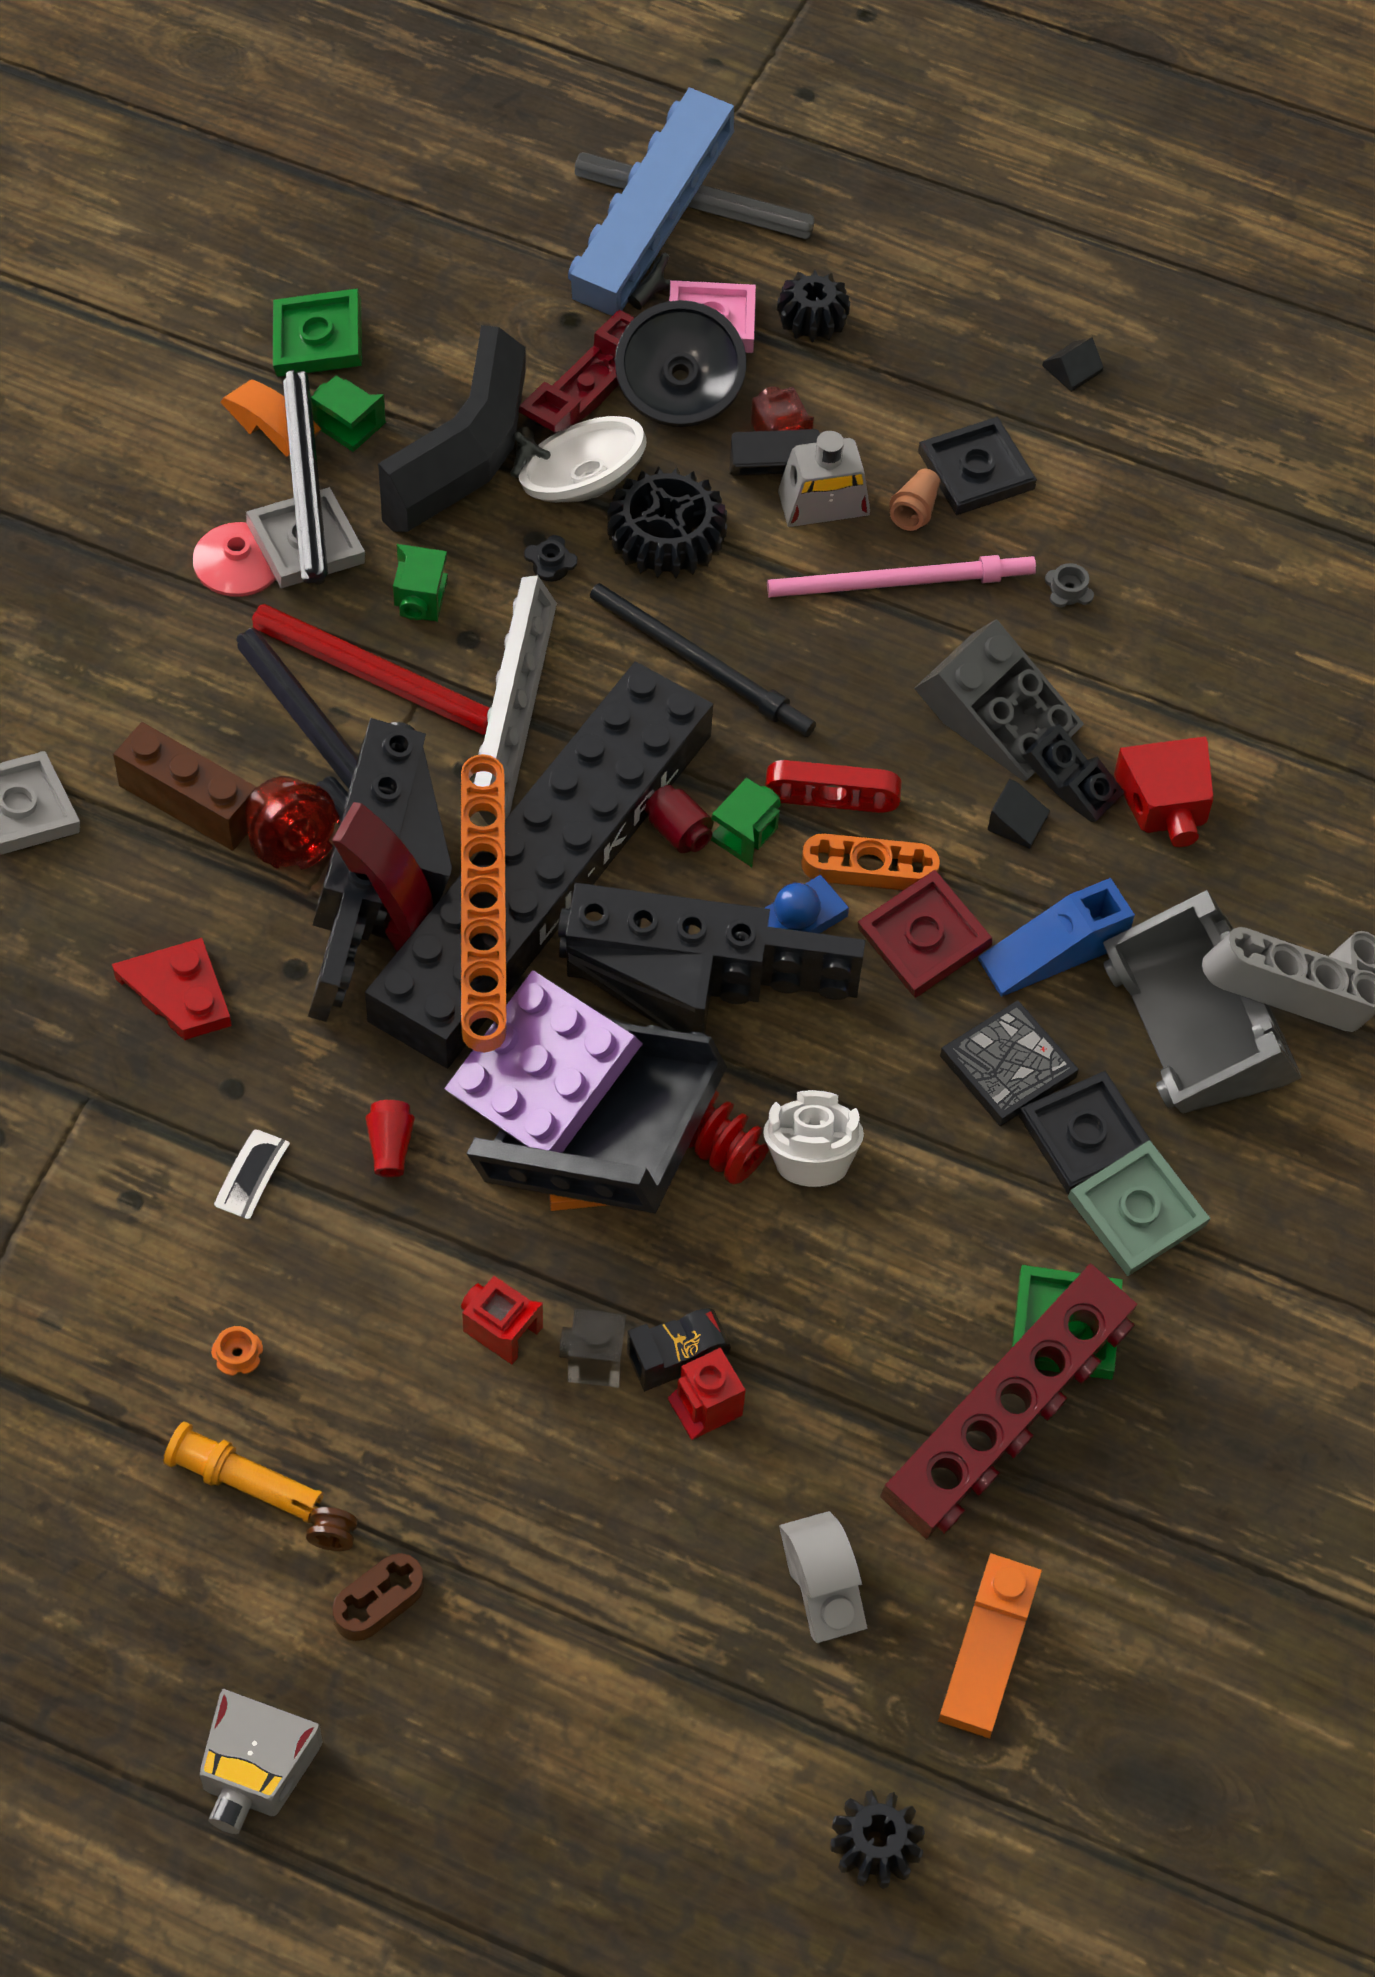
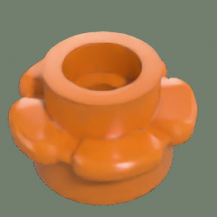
M233 1326L219 1334L212 1346L211 1354L213 1359L217 1360V1368L222 1373L234 1376L238 1372L249 1374L260 1364L259 1355L263 1352V1345L259 1337L249 1329ZM236 1349L242 1350V1354L240 1356H234L233 1351Z

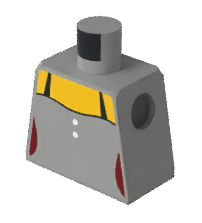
M825 431L818 436L816 443L797 445L792 449L778 490L788 527L870 515L865 473L854 439H843L842 435L838 432Z
M222 1689L200 1769L203 1790L218 1796L208 1821L222 1831L239 1834L249 1809L269 1816L277 1815L320 1750L323 1743L320 1724Z

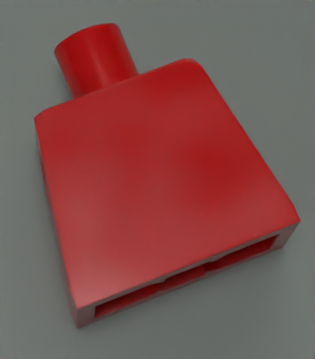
M1206 736L1121 747L1114 776L1125 792L1123 795L1140 829L1147 833L1168 830L1171 843L1175 847H1187L1194 844L1199 839L1196 826H1202L1207 823L1213 803V787Z

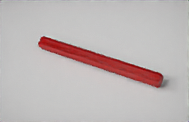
M261 604L256 612H254L252 617L254 629L482 735L486 734L489 707L269 605Z

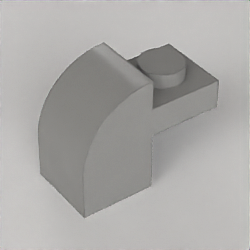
M828 1511L779 1525L789 1573L801 1588L813 1640L816 1643L868 1629L858 1585H862L860 1573L848 1537L837 1518Z

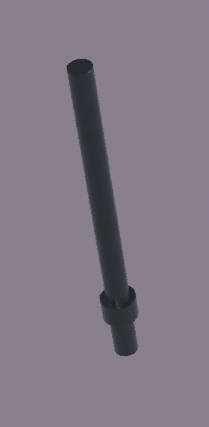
M601 583L593 587L590 593L592 600L758 706V712L774 723L780 720L804 737H809L814 731L816 722L790 706V700L774 689L767 691Z

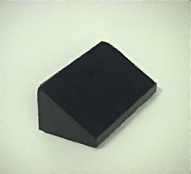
M816 429L735 432L731 437L730 474L732 476L784 474L792 449L797 445L816 443L820 432Z

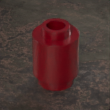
M665 785L655 791L645 805V812L649 815V823L679 853L697 852L709 843L713 834L711 830L714 821L683 789H675L672 785Z

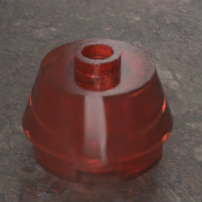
M290 776L274 777L262 783L251 794L245 808L248 836L254 854L261 861L270 864L276 869H279L280 866L298 865L302 870L319 862L332 849L333 845L329 842V839L334 832L335 823L340 824L334 801L326 790Z

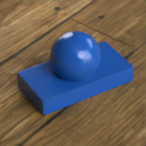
M821 875L805 884L795 882L785 885L778 892L774 902L765 907L770 909L768 927L812 933L825 931L848 917L849 907Z

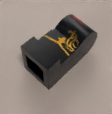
M710 1308L696 1310L680 1320H672L650 1329L647 1324L628 1330L627 1354L644 1392L680 1378L681 1366L720 1347L726 1356L731 1349L715 1311Z

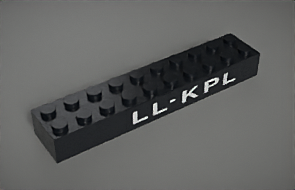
M636 661L505 820L506 995L558 930L562 908L571 909L575 883L594 885L647 818L648 814L645 812V805L651 795L665 785H673L711 737L713 703ZM480 851L471 862L478 867H489L495 863L497 858L490 852ZM461 875L365 991L368 1023L447 1069L466 1046V1043L463 1041L461 1027ZM479 892L470 899L472 905L482 909L493 906L497 901V898L488 892ZM482 933L474 936L470 944L474 948L484 951L493 948L497 944V940L490 934ZM486 975L478 976L470 983L473 990L481 993L490 992L498 985L494 978ZM488 1018L475 1020L470 1026L473 1033L476 1034Z

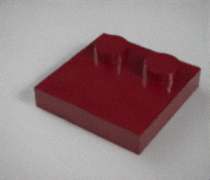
M933 870L858 921L859 931L914 998L993 946L991 935L936 870Z

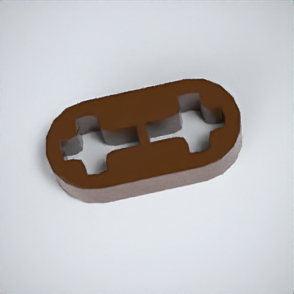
M403 1553L392 1554L381 1560L343 1589L335 1598L332 1606L334 1625L337 1631L349 1640H366L416 1603L424 1589L423 1570L419 1562L411 1555ZM396 1572L401 1577L410 1573L409 1588L404 1590L401 1586L396 1585L383 1594L391 1585V1573ZM374 1600L366 1609V1621L361 1623L357 1618L347 1621L348 1606L353 1604L356 1608L361 1609Z

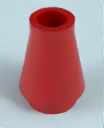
M399 1100L376 1101L371 1104L370 1113L365 1117L374 1159V1173L381 1177L402 1176L404 1174V1163L415 1117L410 1114V1105L406 1102Z

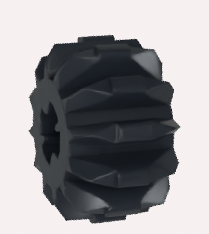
M814 269L810 276H806L798 271L794 280H785L777 301L778 316L781 317L783 330H792L795 339L803 335L808 336L811 343L818 336L830 341L834 332H842L846 324L847 315L850 313L849 296L846 295L845 283L835 282L832 273L824 277L819 276L816 269Z
M872 1789L865 1794L864 1806L850 1798L845 1802L844 1806L847 1816L839 1815L833 1819L832 1829L839 1835L831 1839L830 1850L837 1854H844L838 1866L841 1873L849 1872L855 1867L859 1869L857 1884L860 1886H864L868 1882L870 1874L876 1875L877 1882L882 1889L889 1887L891 1873L899 1879L906 1880L911 1872L909 1863H919L922 1858L923 1850L916 1843L923 1840L925 1834L924 1827L910 1824L916 1813L913 1806L904 1807L899 1811L895 1809L898 1798L895 1792L887 1796L885 1804L878 1803L877 1795ZM869 1832H880V1840L887 1837L885 1846H873L874 1838L868 1842Z

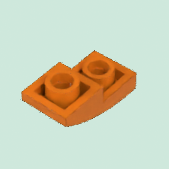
M251 379L223 397L220 403L249 434L260 428L286 457L290 456L285 398L283 395ZM313 421L314 435L316 437L321 428Z

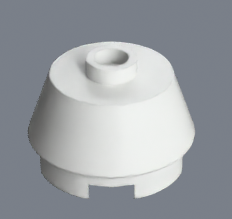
M817 1090L797 1092V1101L786 1103L783 1106L775 1102L769 1111V1119L763 1131L765 1141L780 1175L792 1183L808 1187L826 1186L842 1179L846 1175L864 1137L863 1128L859 1123L858 1110L854 1108L850 1111L848 1108L838 1104V1095Z

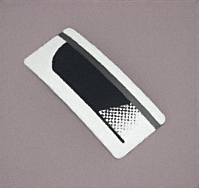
M254 1130L236 1158L214 1205L217 1208L243 1218H251L263 1190L290 1143L260 1130Z

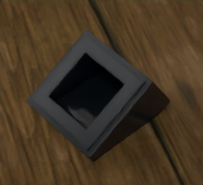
M1009 779L991 811L988 831L1030 849L1049 816L1050 810L1019 783Z

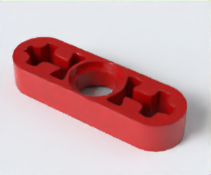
M780 760L770 764L767 768L765 786L778 795L781 803L878 813L893 811L900 805L902 785L901 778L888 770ZM828 785L839 786V787H838V788L828 787Z

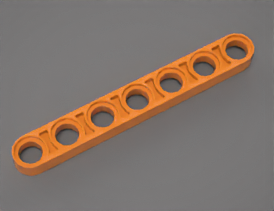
M481 754L469 758L463 764L461 771V1027L463 1041L474 1051L485 1053L499 1048L505 1041L507 1034L505 778L501 762L491 755ZM486 771L493 774L496 780L491 785L482 787L473 784L470 778L477 772ZM479 811H488L497 818L493 824L485 827L477 826L470 821V817ZM487 851L494 854L497 860L489 867H478L472 864L470 858L477 852ZM479 892H488L493 894L497 901L493 906L482 909L472 905L470 899ZM486 933L494 936L497 944L493 948L483 951L474 948L470 941L477 934ZM486 975L494 978L498 985L490 992L481 993L473 990L470 983L474 978ZM489 1018L496 1022L498 1028L491 1035L480 1036L473 1033L470 1026L477 1019Z

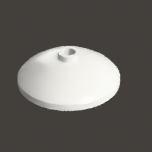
M606 416L586 420L559 431L538 445L551 453L548 460L537 456L527 459L519 474L522 488L528 495L546 502H579L599 497L619 484L640 461L647 443L643 428L637 421L628 417Z

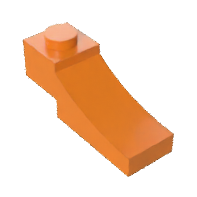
M990 1553L938 1722L990 1739L1038 1585L1041 1569Z

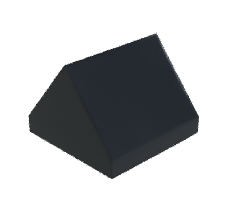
M1093 337L1074 341L1044 360L1042 364L1047 371L1071 392L1103 372L1104 368Z

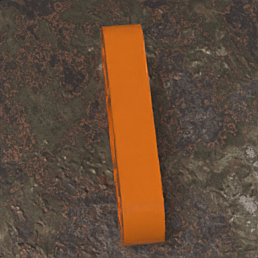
M816 834L810 837L803 846L801 865L804 873L809 878L814 879L821 875L827 883L905 890L933 870H936L938 873L940 859L932 847L922 843L834 834ZM819 853H828V863L818 862ZM844 854H850L849 866H843ZM864 855H875L882 860L884 865L878 870L870 871L862 868L857 860ZM892 859H898L897 871H891ZM913 862L922 863L923 870L921 873L913 872Z

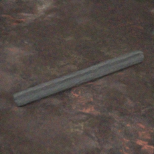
M582 152L578 155L575 162V175L580 178L625 189L633 165ZM702 184L687 206L801 239H809L814 228V216L811 214Z

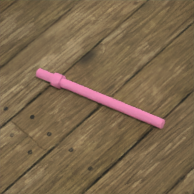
M999 555L980 556L979 561L770 579L767 580L768 597L772 598L981 579V583L1000 582L1001 577L1036 574V562L1034 556L1000 559Z

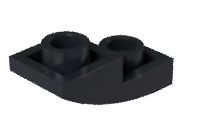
M1060 724L1050 727L1022 754V757L1038 776L1062 800L1090 822L1097 821L1125 793L1098 756L1087 760Z

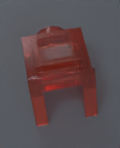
M775 386L768 387L761 391L757 397H753L751 423L755 431L813 429L814 417L807 414L794 387L782 390Z

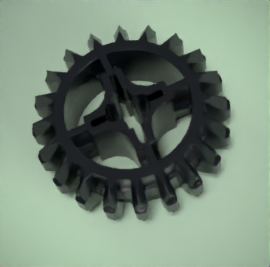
M658 466L654 475L650 476L641 470L637 481L626 478L623 489H616L613 502L610 503L607 511V520L609 521L607 522V534L609 535V540H612L615 554H622L625 565L637 563L640 574L647 569H653L657 579L663 571L671 572L676 579L682 569L693 575L697 569V564L708 567L709 562L712 560V555H719L722 542H724V538L727 535V510L725 505L722 504L720 492L711 491L712 487L710 486L709 479L697 482L694 471L686 476L680 475L677 466L672 473H663Z

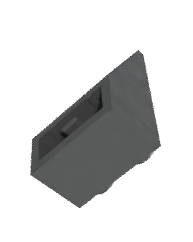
M997 619L972 633L914 688L943 724L1023 781L1028 780L1035 771L1022 757V754L1050 727L1060 724L1071 738L1084 725Z

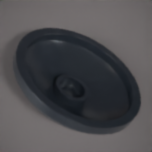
M668 301L646 309L626 327L616 350V377L626 400L644 417L667 426H695L716 418L735 401L745 379L746 352L736 328L717 310L693 301ZM682 370L688 374V377L684 380H678L673 377V374L676 371Z

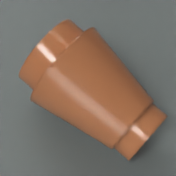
M920 469L892 496L889 504L890 517L901 529L914 531L925 526L930 521L941 483L939 476L934 471Z

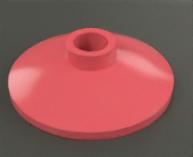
M234 522L218 526L206 533L195 547L193 554L195 573L200 582L215 593L230 597L249 596L263 591L276 580L246 522Z

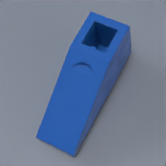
M1109 878L1066 896L981 954L978 960L1000 996L1003 997L1106 954L1107 951L1103 942L1130 929L1135 914L1113 880Z

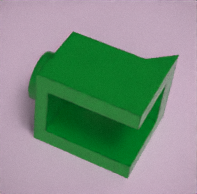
M337 375L328 383L321 384L311 397L313 421L321 428L320 431L352 452L358 449L386 423L384 394L369 395L347 379L343 380Z
M397 544L398 568L393 584L394 606H399L400 616L411 620L423 619L438 622L448 581V573H443L447 551Z
M746 777L713 812L712 820L720 825L713 832L711 841L752 868L754 848L759 850L778 829V808L781 806L778 795L770 788L759 786Z

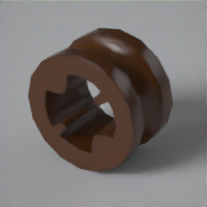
M320 1507L311 1511L310 1521L314 1526L307 1529L306 1540L310 1544L331 1551H346L353 1547L354 1537L350 1532L356 1530L358 1519L353 1514L331 1507Z

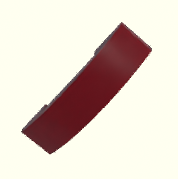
M619 309L595 332L594 345L553 385L544 381L519 405V413L553 432H558L578 423L595 410L619 385L615 370L616 350L622 333L634 317Z
M353 802L332 842L350 872L366 874L392 918L385 933L396 952H398L433 909L431 890L417 861L398 836L362 803Z

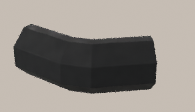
M481 325L470 397L456 416L378 463L382 521L393 532H408L490 482L514 449L515 439L513 435L517 431L519 405L521 404L526 372V347L500 327Z

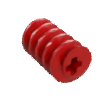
M716 1090L690 1142L689 1148L695 1147L696 1156L700 1159H710V1167L714 1171H725V1180L734 1185L744 1181L758 1168L769 1152L767 1143L762 1145L758 1143L763 1134L761 1126L757 1125L747 1133L743 1131L748 1122L746 1114L741 1113L732 1121L729 1119L734 1108L733 1103L726 1101L717 1109L714 1107L719 1097V1092Z

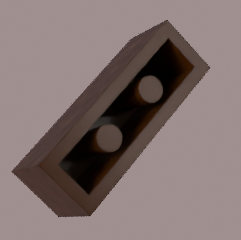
M141 722L113 753L120 787L231 851H234L261 819L256 786L144 722Z

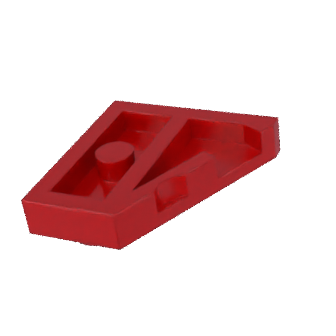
M202 938L112 964L115 979L121 985L126 983L141 996L142 1003L155 1015L164 1017L168 1021V1026L184 1040L232 1026L230 1014Z

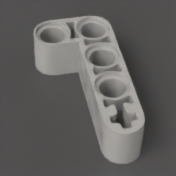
M1237 927L1212 948L1202 961L1203 972L1207 979L1213 985L1223 990L1344 1031L1353 1032L1358 1030L1375 1015V936L1369 932H1355L1334 952L1326 956L1248 928Z

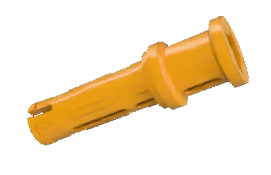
M185 1421L175 1430L164 1454L163 1462L169 1467H174L178 1464L203 1476V1482L210 1486H219L223 1482L301 1518L306 1523L311 1522V1511L319 1508L315 1506L316 1502L320 1504L323 1499L322 1491H316L236 1454V1447L231 1442L224 1439L220 1443L193 1431V1425Z

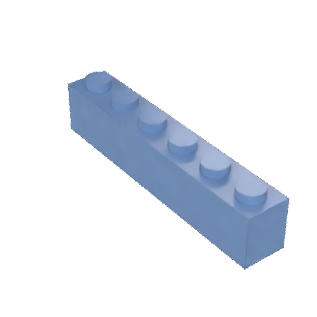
M690 87L680 102L676 100L672 104L668 112L667 123L661 132L656 131L651 137L647 154L641 163L636 162L633 165L628 177L627 186L622 194L616 193L609 205L608 216L603 224H597L593 228L582 257L576 256L571 263L568 279L571 280L573 300L610 316H613L619 309L623 311L628 303V297L638 287L734 133V105Z

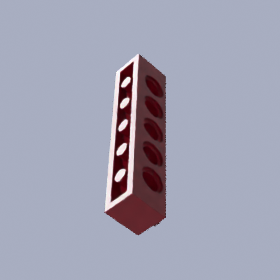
M1090 1263L885 1484L880 1498L926 1540L937 1528L944 1534L947 1533L966 1511L959 1505L972 1490L980 1496L1000 1474L994 1468L996 1463L1006 1453L1014 1459L1033 1438L1034 1434L1028 1428L1041 1415L1046 1421H1049L1067 1401L1068 1397L1062 1391L1071 1381L1075 1379L1080 1384H1083L1102 1361L1095 1355L1108 1342L1115 1348L1135 1326L1129 1318L1138 1304ZM1072 1321L1086 1323L1092 1330L1093 1338L1088 1340L1076 1338L1070 1332L1068 1323ZM1040 1357L1052 1359L1058 1365L1060 1374L1053 1377L1041 1374L1037 1370L1034 1360ZM1005 1394L1019 1396L1025 1403L1026 1411L1020 1414L1008 1412L1002 1406L1000 1397ZM975 1430L984 1432L990 1438L992 1448L987 1451L973 1449L967 1442L966 1434ZM937 1468L951 1470L957 1477L958 1486L952 1489H943L937 1486L932 1479L931 1471Z

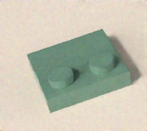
M1150 1140L1071 1189L1068 1195V1199L1127 1276L1205 1227L1210 1220V1217Z

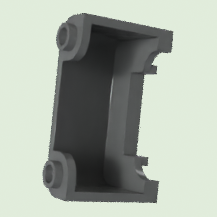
M1208 890L1103 942L1110 958L1103 962L1105 970L1116 988L1124 985L1132 996L1163 1066V1069L1160 1070L1163 1080L1156 1083L1157 1089L1167 1108L1171 1109L1176 1106L1182 1114L1281 1088L1302 1078L1270 1005L1223 990L1213 985L1204 974L1202 967L1204 956L1234 929Z

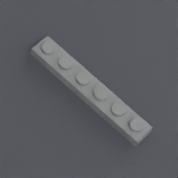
M538 575L522 577L518 596L514 599L512 622L509 633L504 641L505 652L502 665L496 675V691L493 704L488 710L486 734L478 754L491 755L503 765L505 778V820L510 815L557 602ZM480 771L476 773L473 784L482 787L489 786L494 783L496 777L490 772ZM479 811L488 825L493 824L497 819L494 814L488 811Z

